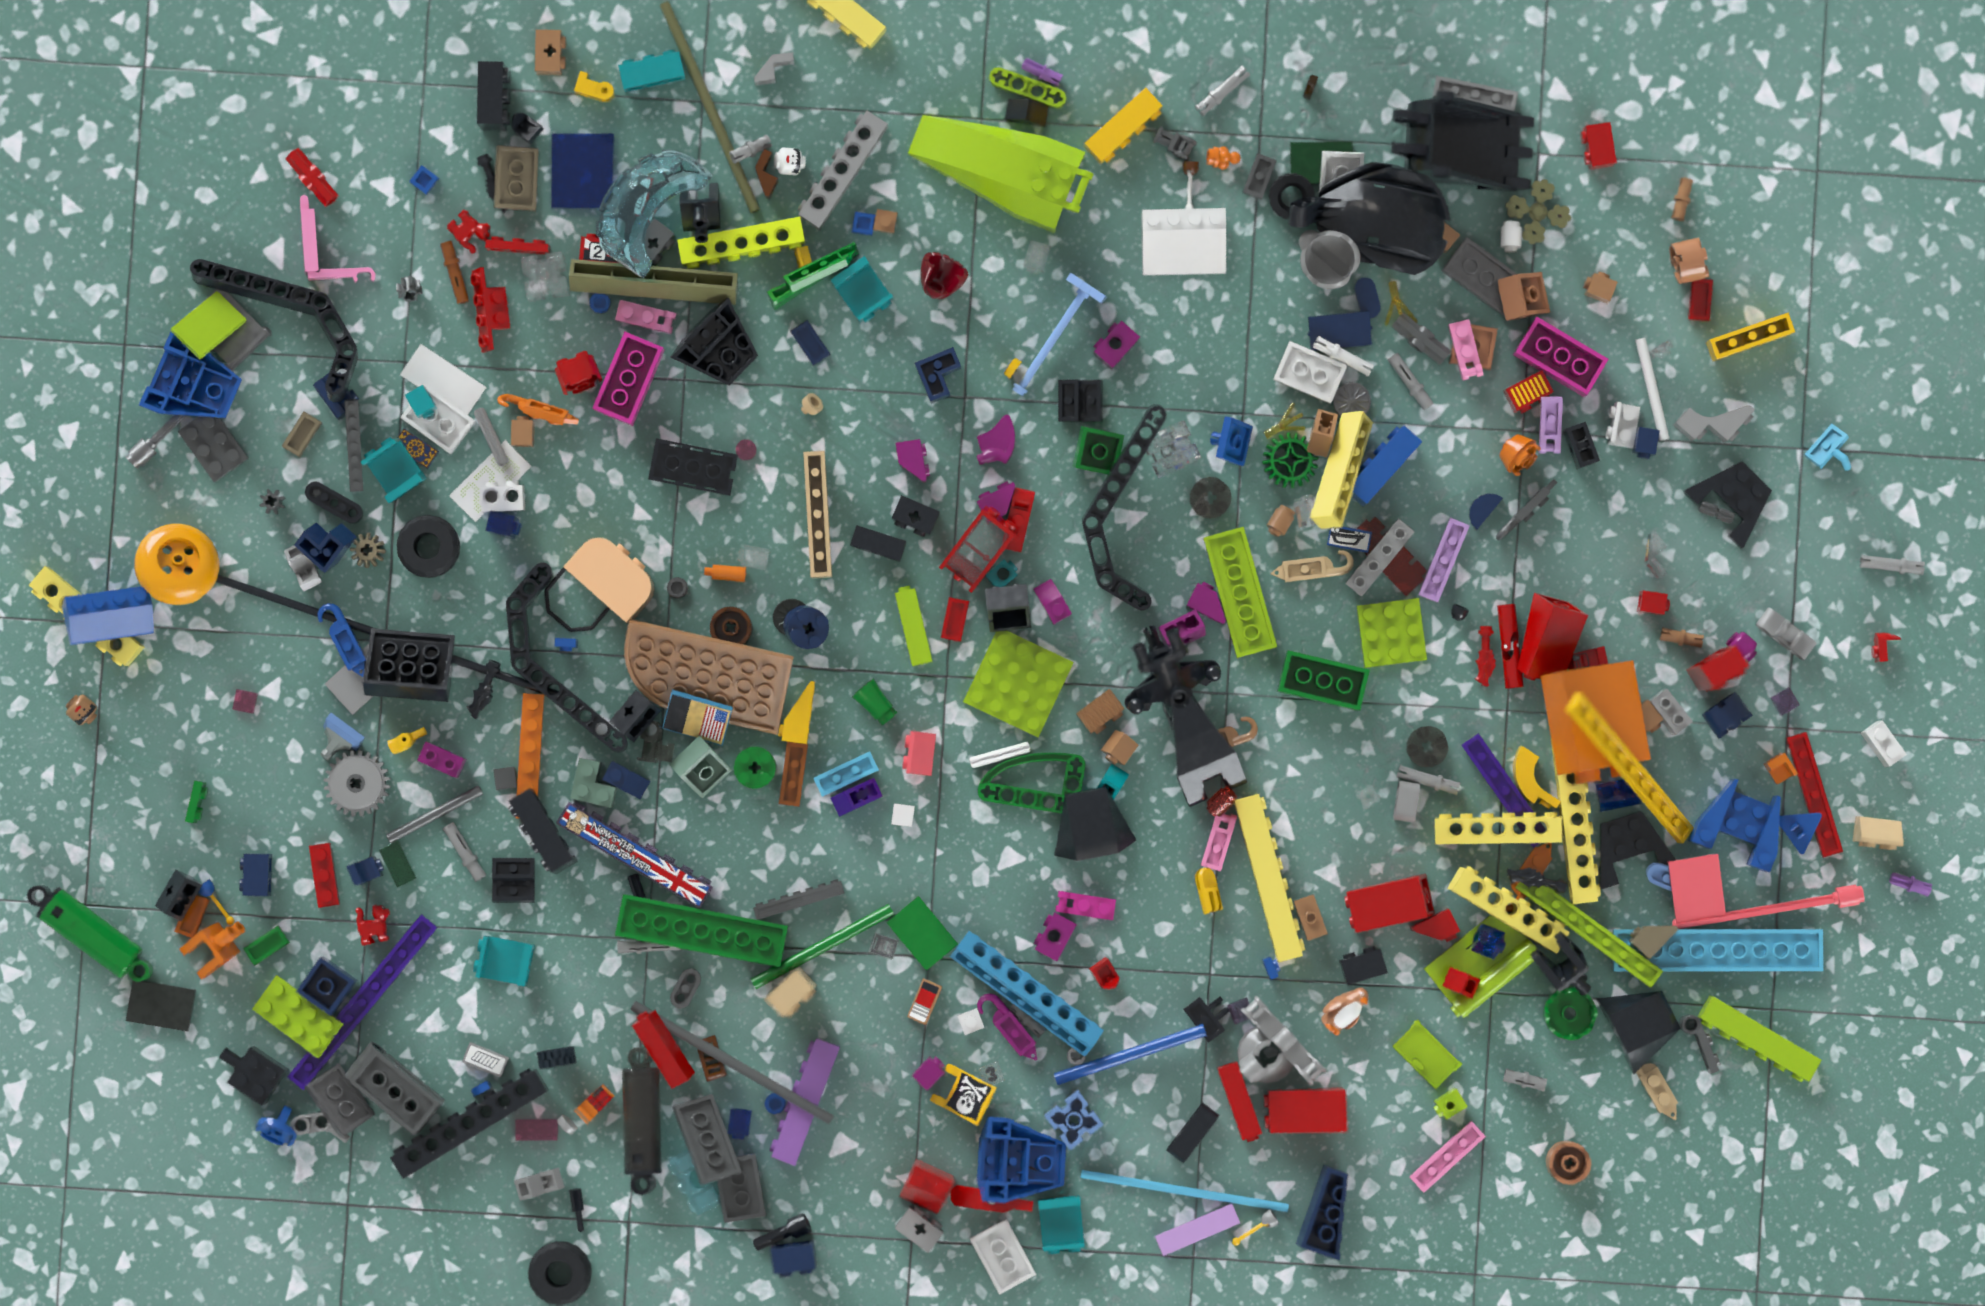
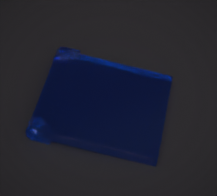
M613 133L552 134L551 208H603L607 197L613 189Z

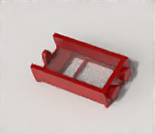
M985 506L939 566L941 570L946 567L954 573L953 578L956 581L960 582L963 580L970 585L971 588L968 591L971 593L977 588L1019 532L1016 529L1017 526L1012 521L1004 520L993 507Z

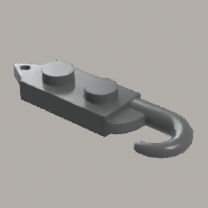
M1553 479L1546 487L1541 488L1497 533L1496 539L1498 541L1502 540L1522 520L1527 522L1535 514L1532 510L1537 505L1541 508L1549 500L1547 495L1557 482Z

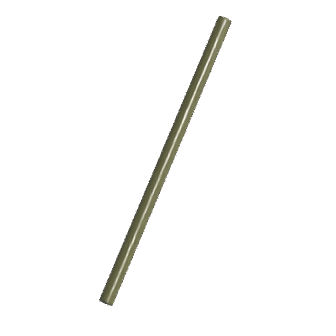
M666 1L660 4V8L750 213L760 210L740 162L734 164L730 158L729 151H733L734 148L670 2Z

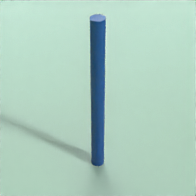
M1201 1024L1054 1073L1056 1083L1060 1085L1205 1037L1207 1034L1204 1025Z

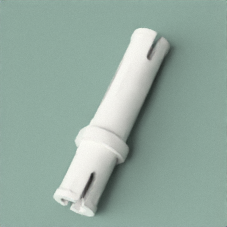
M1318 336L1316 343L1313 345L1314 349L1316 348L1325 353L1329 358L1336 359L1365 374L1367 377L1371 373L1370 370L1374 367L1373 364L1340 348L1339 344H1333L1321 338V336Z

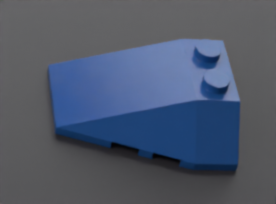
M170 332L164 345L165 352L150 386H147L139 406L159 414L226 418L242 379L218 361L210 352L202 359H199Z
M987 1117L979 1137L977 1183L983 1202L1005 1203L1064 1186L1066 1144L1046 1134L1039 1133L1028 1126L1014 1122L1012 1119ZM1029 1166L1035 1168L1037 1171L1030 1169Z

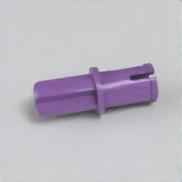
M1026 58L1022 64L1023 70L1039 77V80L1043 79L1056 87L1063 76L1047 68V65L1043 66L1029 58Z
M1892 873L1889 879L1891 884L1905 888L1907 892L1913 891L1928 897L1932 890V884L1917 880L1914 876L1907 877L1898 873Z

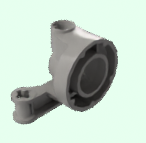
M1257 996L1254 997V1001L1250 1005L1241 1009L1248 1019L1256 1025L1244 1034L1239 1041L1237 1050L1238 1061L1241 1067L1239 1070L1251 1083L1277 1082L1287 1076L1291 1069L1295 1067L1312 1085L1313 1081L1322 1072H1326V1069L1297 1041V1038L1282 1025ZM1273 1041L1281 1051L1278 1053L1275 1062L1262 1067L1255 1060V1056H1259L1260 1050L1265 1046H1269V1043Z

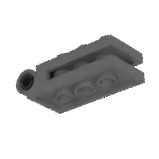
M372 1041L345 1073V1077L353 1086L413 1135L421 1132L445 1101V1099L393 1056L387 1054L382 1047ZM379 1073L383 1074L385 1078L384 1083L379 1080ZM395 1086L400 1089V1096L395 1094ZM411 1100H414L416 1102V1109H413L411 1107Z

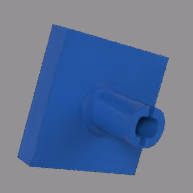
M1225 416L1221 433L1213 432L1211 434L1212 437L1217 439L1210 438L1212 445H1218L1216 457L1244 467L1253 426Z

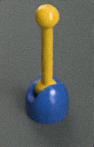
M210 879L202 884L199 894L204 897L210 896L225 916L226 923L232 925L235 922L234 918L228 915L213 895L215 890L214 884Z

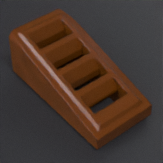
M715 1035L703 1038L708 1043L713 1042V1045L719 1049ZM697 1049L707 1082L728 1075L725 1065L720 1061L707 1066L706 1062L715 1058L711 1056L705 1058V1053ZM720 1067L721 1071L710 1074L709 1070Z

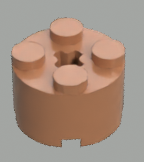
M1699 238L1671 244L1669 248L1672 266L1676 270L1674 275L1678 284L1709 277L1708 267L1704 263V260H1707V252L1705 248H1702Z
M1560 1141L1549 1149L1546 1156V1167L1549 1174L1557 1181L1567 1185H1574L1588 1176L1591 1169V1159L1588 1152L1581 1145L1573 1141ZM1570 1157V1160L1573 1161V1164L1568 1165L1567 1167L1564 1164V1161L1568 1160Z

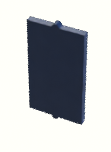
M1369 310L1308 317L1309 332H1307V335L1310 337V349L1312 351H1317L1316 348H1313V345L1316 343L1318 336L1333 344H1339L1340 348L1372 345L1371 330L1373 327L1370 325Z

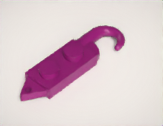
M991 993L981 996L977 1002L979 1013H984L982 1009L983 1003L991 1001L998 1009L993 1016V1023L1020 1057L1025 1056L1037 1061L1036 1042L1002 1000Z

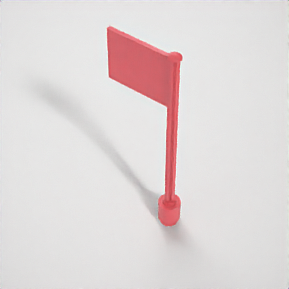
M1718 853L1668 862L1675 913L1672 925L1677 926L1679 929L1833 903L1838 905L1839 908L1860 905L1861 902H1864L1862 886L1854 884L1837 887L1835 892H1832L1830 895L1726 912Z

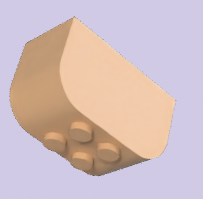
M604 538L590 539L580 547L563 567L620 618L629 623V620H634L651 601L654 594L653 581L644 571L646 566L637 558L630 559L628 557L630 552L620 543L616 546Z

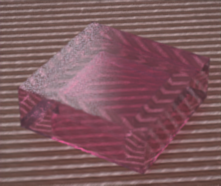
M236 689L232 709L254 714L258 693Z

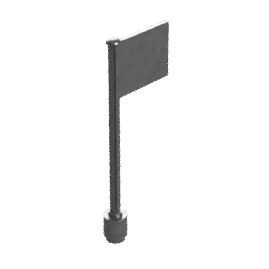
M216 289L212 294L218 291L246 318V322L213 349L227 363L225 366L233 371L269 335L272 336V332L267 327H261L228 292ZM174 415L150 439L148 438L145 441L141 438L128 451L127 460L137 469L140 466L143 467L157 453L154 450L157 448L156 445L186 415Z

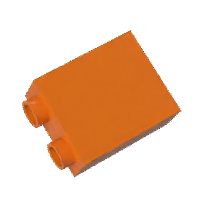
M1633 660L1540 676L1558 775L1574 773L1576 784L1601 780L1599 769L1610 767L1611 778L1621 777L1565 710L1576 693L1585 696L1639 762L1651 760Z

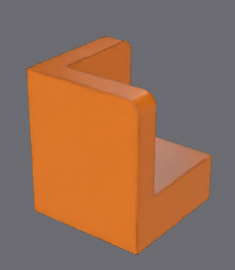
M1780 753L1764 763L1776 784H1780L1789 777L1798 774L1785 753Z

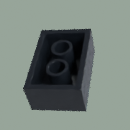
M478 61L477 124L481 130L507 131V125H510V113L508 112L507 104H511V93L508 92L507 84H511V71H509V68L506 67L503 61Z

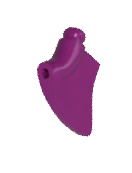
M1004 415L990 431L977 436L982 451L981 454L976 456L980 465L994 461L1007 464L1015 447V430L1009 415Z

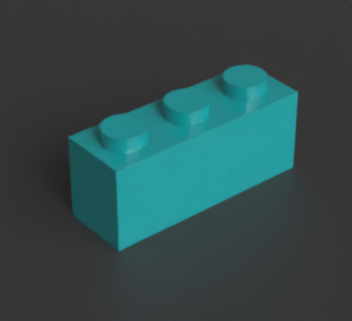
M675 50L664 51L663 55L656 57L654 54L642 57V60L638 61L634 59L624 60L621 65H618L625 93L686 79L680 52H675Z

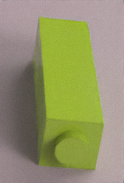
M910 585L898 588L899 592L895 593L912 667L931 663L933 661L915 588L911 589Z

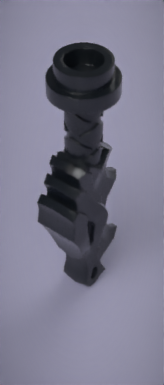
M485 154L477 158V164L483 167L486 173V192L489 198L494 201L495 174L490 165L493 160L489 157V154ZM501 209V210H502V213H505V212H506L507 210H509V209Z
M489 660L486 663L487 673L484 681L479 683L477 690H473V703L470 706H466L474 719L478 718L479 712L491 703L493 698L491 695L493 693L492 679L495 673L501 670V664L497 661Z
M1532 868L1517 869V871L1507 869V876H1509L1511 885L1514 882H1521L1528 888L1531 886H1536L1537 888L1541 886L1554 889L1557 894H1564L1566 891L1567 882L1564 879L1549 880L1544 878V874L1541 875V872H1536L1537 870Z

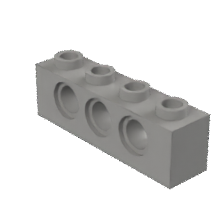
M1398 518L1345 584L1362 597L1415 531Z

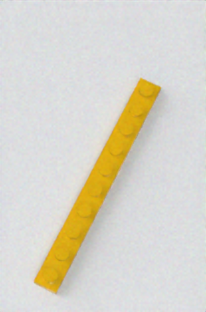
M1576 693L1565 710L1675 841L1683 844L1694 827L1585 696Z

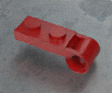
M1015 487L1008 520L1017 526L1016 529L1019 532L1006 548L1008 550L1022 552L1035 496L1034 491ZM1004 533L1002 545L1009 537L1007 533Z

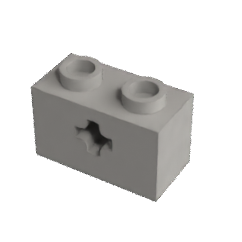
M1668 689L1661 690L1649 700L1664 719L1662 722L1672 735L1678 734L1693 722Z
M917 1206L914 1209L909 1207L896 1224L895 1229L929 1253L944 1233L941 1229L942 1225L934 1219L929 1221L925 1218L924 1215L926 1213ZM922 1223L925 1224V1226H924V1229L926 1230L925 1232H923V1231H920L919 1233L916 1232V1230H917V1227L915 1226L916 1224H918V1225H921Z

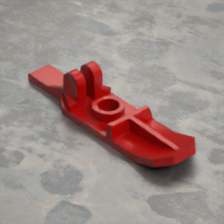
M956 1185L951 1190L950 1198L954 1206L1006 1213L1012 1209L1032 1212L1034 1201L1014 1199L1005 1203L995 1202L990 1204L989 1202H983L979 1188Z

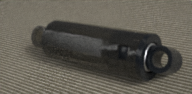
M645 1046L630 1050L627 1058L631 1067L622 1070L624 1174L634 1175L630 1185L632 1191L637 1195L652 1192L656 1187V1179L653 1174L662 1173L660 1070L658 1067H650L653 1059ZM638 1052L644 1055L642 1063L637 1060ZM641 1178L647 1182L646 1189L640 1186Z

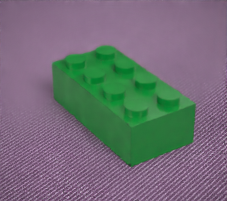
M1288 650L1286 651L1277 692L1360 711L1370 670Z

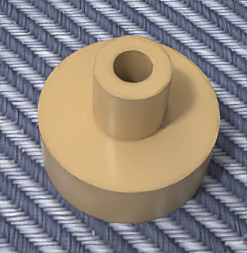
M809 393L802 399L803 407L801 410L804 414L816 415L823 409L821 399L813 393Z

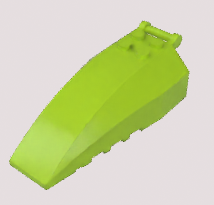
M922 115L908 151V155L937 170L942 175L991 202L1011 216L1053 233L1056 231L1063 208L1079 213L1081 209L1080 203L1089 180H1092L1094 176L1092 172L1079 168L1082 160H1084L1085 151L1049 137ZM1077 175L1082 178L1073 201L1070 203L1066 199Z

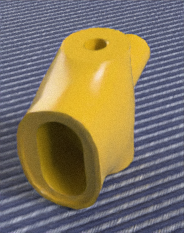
M422 727L411 733H402L394 739L387 741L389 749L393 754L406 751L414 745L416 739L427 735V731Z

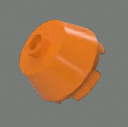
M1517 434L1504 443L1499 457L1509 473L1512 472L1515 476H1520V470L1523 468L1528 470L1536 461L1538 456L1535 453L1541 450V447L1536 444V440Z

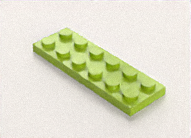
M1244 526L1204 537V544L1236 658L1276 648L1275 636Z

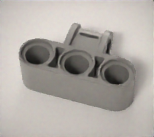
M1767 608L1756 623L1760 630L1801 660H1805L1817 644L1804 631L1798 629L1788 619H1785L1771 608Z

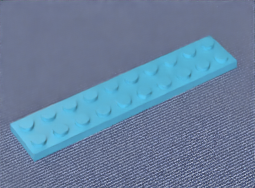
M1613 929L1615 936L1644 956L1629 942L1632 938L1630 934L1634 929ZM1678 929L1648 960L1662 971H1823V929ZM1613 961L1614 972H1628Z

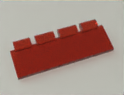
M1376 516L1370 522L1366 519L1357 528L1372 532L1369 552H1364L1367 556L1385 535L1380 534L1385 526ZM1403 546L1382 572L1407 596L1424 580L1422 575L1427 570L1418 560L1410 565L1409 562L1414 556Z

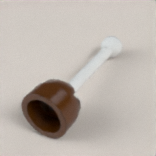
M1183 161L1182 169L1184 174L1188 176V199L1185 209H1193L1192 176L1198 172L1199 162Z

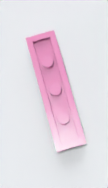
M1470 1121L1409 1176L1410 1179L1424 1193L1486 1136Z

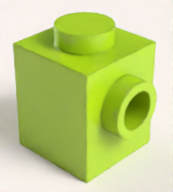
M1454 1087L1435 1099L1434 1103L1436 1106L1433 1108L1439 1118L1443 1116L1444 1119L1448 1120L1468 1106L1459 1091Z

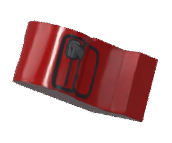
M1605 646L1574 653L1568 670L1607 665L1608 660Z

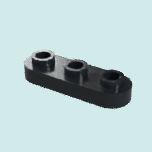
M311 482L307 485L305 495L309 501L348 523L354 524L362 519L363 509L359 504L320 482ZM315 489L320 490L319 496L313 495ZM337 499L338 505L333 507L331 505L332 500ZM352 509L356 510V515L354 517H351L349 515V512Z

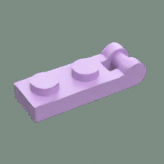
M1541 397L1538 443L1541 450L1538 451L1539 454H1545L1546 452L1560 454L1562 397ZM1547 439H1554L1553 443H1546Z

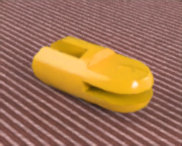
M1210 868L1199 869L1195 874V882L1203 914L1222 910L1223 905L1214 872Z

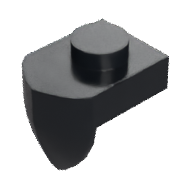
M519 112L512 117V130L530 145L544 130L542 125L525 113Z

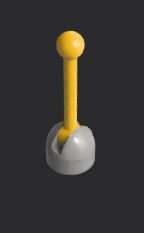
M1268 1210L1262 1215L1260 1224L1239 1238H1233L1232 1243L1238 1246L1240 1241L1263 1226L1266 1228L1275 1227L1279 1224V1221L1274 1213Z

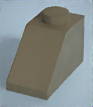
M1673 925L1642 926L1641 928L1638 926L1630 934L1632 938L1629 942L1647 959H1650L1679 928Z

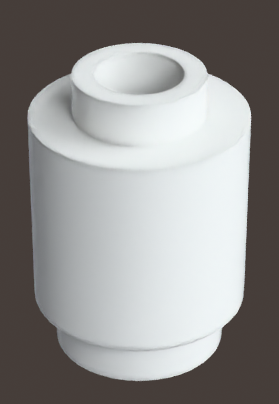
M1505 221L1503 222V227H1501L1500 247L1504 248L1505 252H1517V249L1521 248L1522 227H1520V222Z

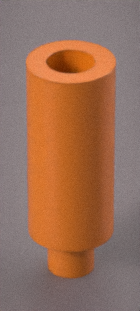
M713 564L712 568L705 567L704 575L712 576L713 580L745 582L746 567Z

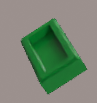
M278 925L244 947L243 950L253 965L256 966L288 945L290 941Z

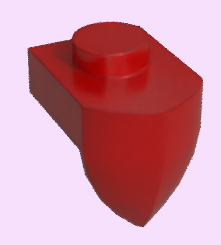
M1884 632L1875 633L1874 646L1871 647L1872 658H1875V662L1888 661L1887 641L1901 640V637Z
M1107 957L1089 968L1102 989L1111 990L1118 986L1120 978Z

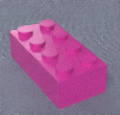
M1539 317L1532 321L1513 353V356L1539 371L1543 370L1545 375L1582 397L1589 394L1609 360Z
M624 331L592 409L633 427L665 349Z

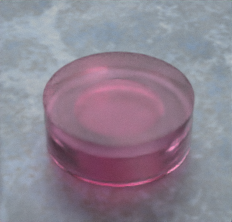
M744 439L736 445V454L741 460L749 461L755 457L757 448L751 440Z

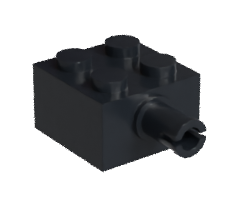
M255 1046L250 1047L242 1058L227 1047L219 1056V1059L234 1068V1072L227 1083L261 1106L268 1102L289 1070Z

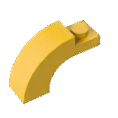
M1519 746L1513 761V777L1519 792L1531 804L1540 799L1539 804L1547 809L1551 807L1553 809L1557 808L1561 801L1544 791L1535 780L1534 768L1540 757L1525 747Z

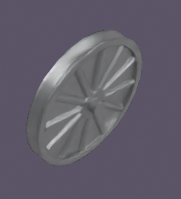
M1354 382L1346 383L1336 391L1333 405L1340 416L1342 413L1364 411L1366 414L1371 405V397L1368 390L1361 384Z

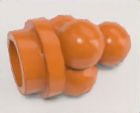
M1224 146L1220 148L1213 147L1207 150L1206 160L1207 165L1224 170L1228 168L1229 162L1238 164L1241 156L1238 152L1230 153L1228 148Z

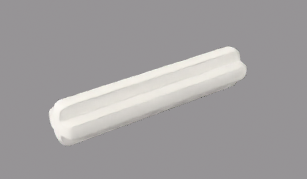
M1024 742L971 757L970 764L972 768L1030 753L1031 749L1029 743Z

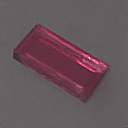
M516 1119L515 1141L558 1140V1119Z

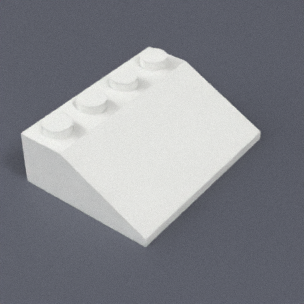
M1226 208L1142 210L1143 275L1226 274Z

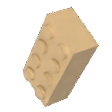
M799 967L765 999L782 1017L786 1014L790 1017L801 1006L799 1004L801 1000L806 1002L816 992L814 988L817 985Z

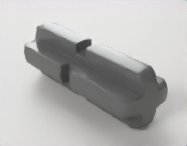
M1703 501L1699 507V512L1711 517L1716 516V519L1729 524L1733 522L1735 517L1733 512L1723 508L1718 509V506Z

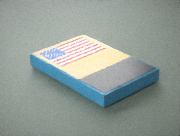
M672 690L662 729L697 738L700 735L705 741L722 746L733 707Z

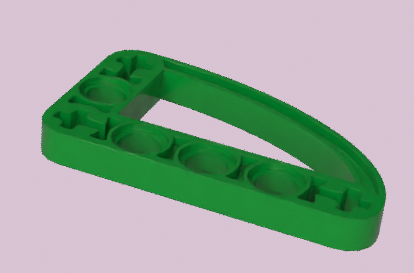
M1035 753L1006 760L992 768L982 778L978 787V796L987 802L1062 813L1063 806H1060L1061 810H1056L1058 797H1062L1061 802H1064L1065 794L1081 792L1085 760L1080 755L1068 753ZM1075 758H1078L1079 762L1082 763V767L1077 768V773H1081L1080 778L1075 775L1068 776V771L1073 773V766L1070 765V762L1074 761ZM1038 761L1067 762L1062 794L990 783L1002 771L1020 764ZM1069 779H1076L1078 781L1079 787L1077 790L1071 791L1067 788V781ZM990 786L991 791H996V787H1000L1001 789L998 793L999 800H994L995 795H989L988 798H985L984 794L981 793V789ZM1005 789L1013 791L1014 797L1011 801H1004L1001 794ZM1027 792L1032 793L1034 796V802L1030 805L1024 804L1022 801V796ZM1046 796L1054 798L1055 804L1053 807L1046 808L1043 805V799Z

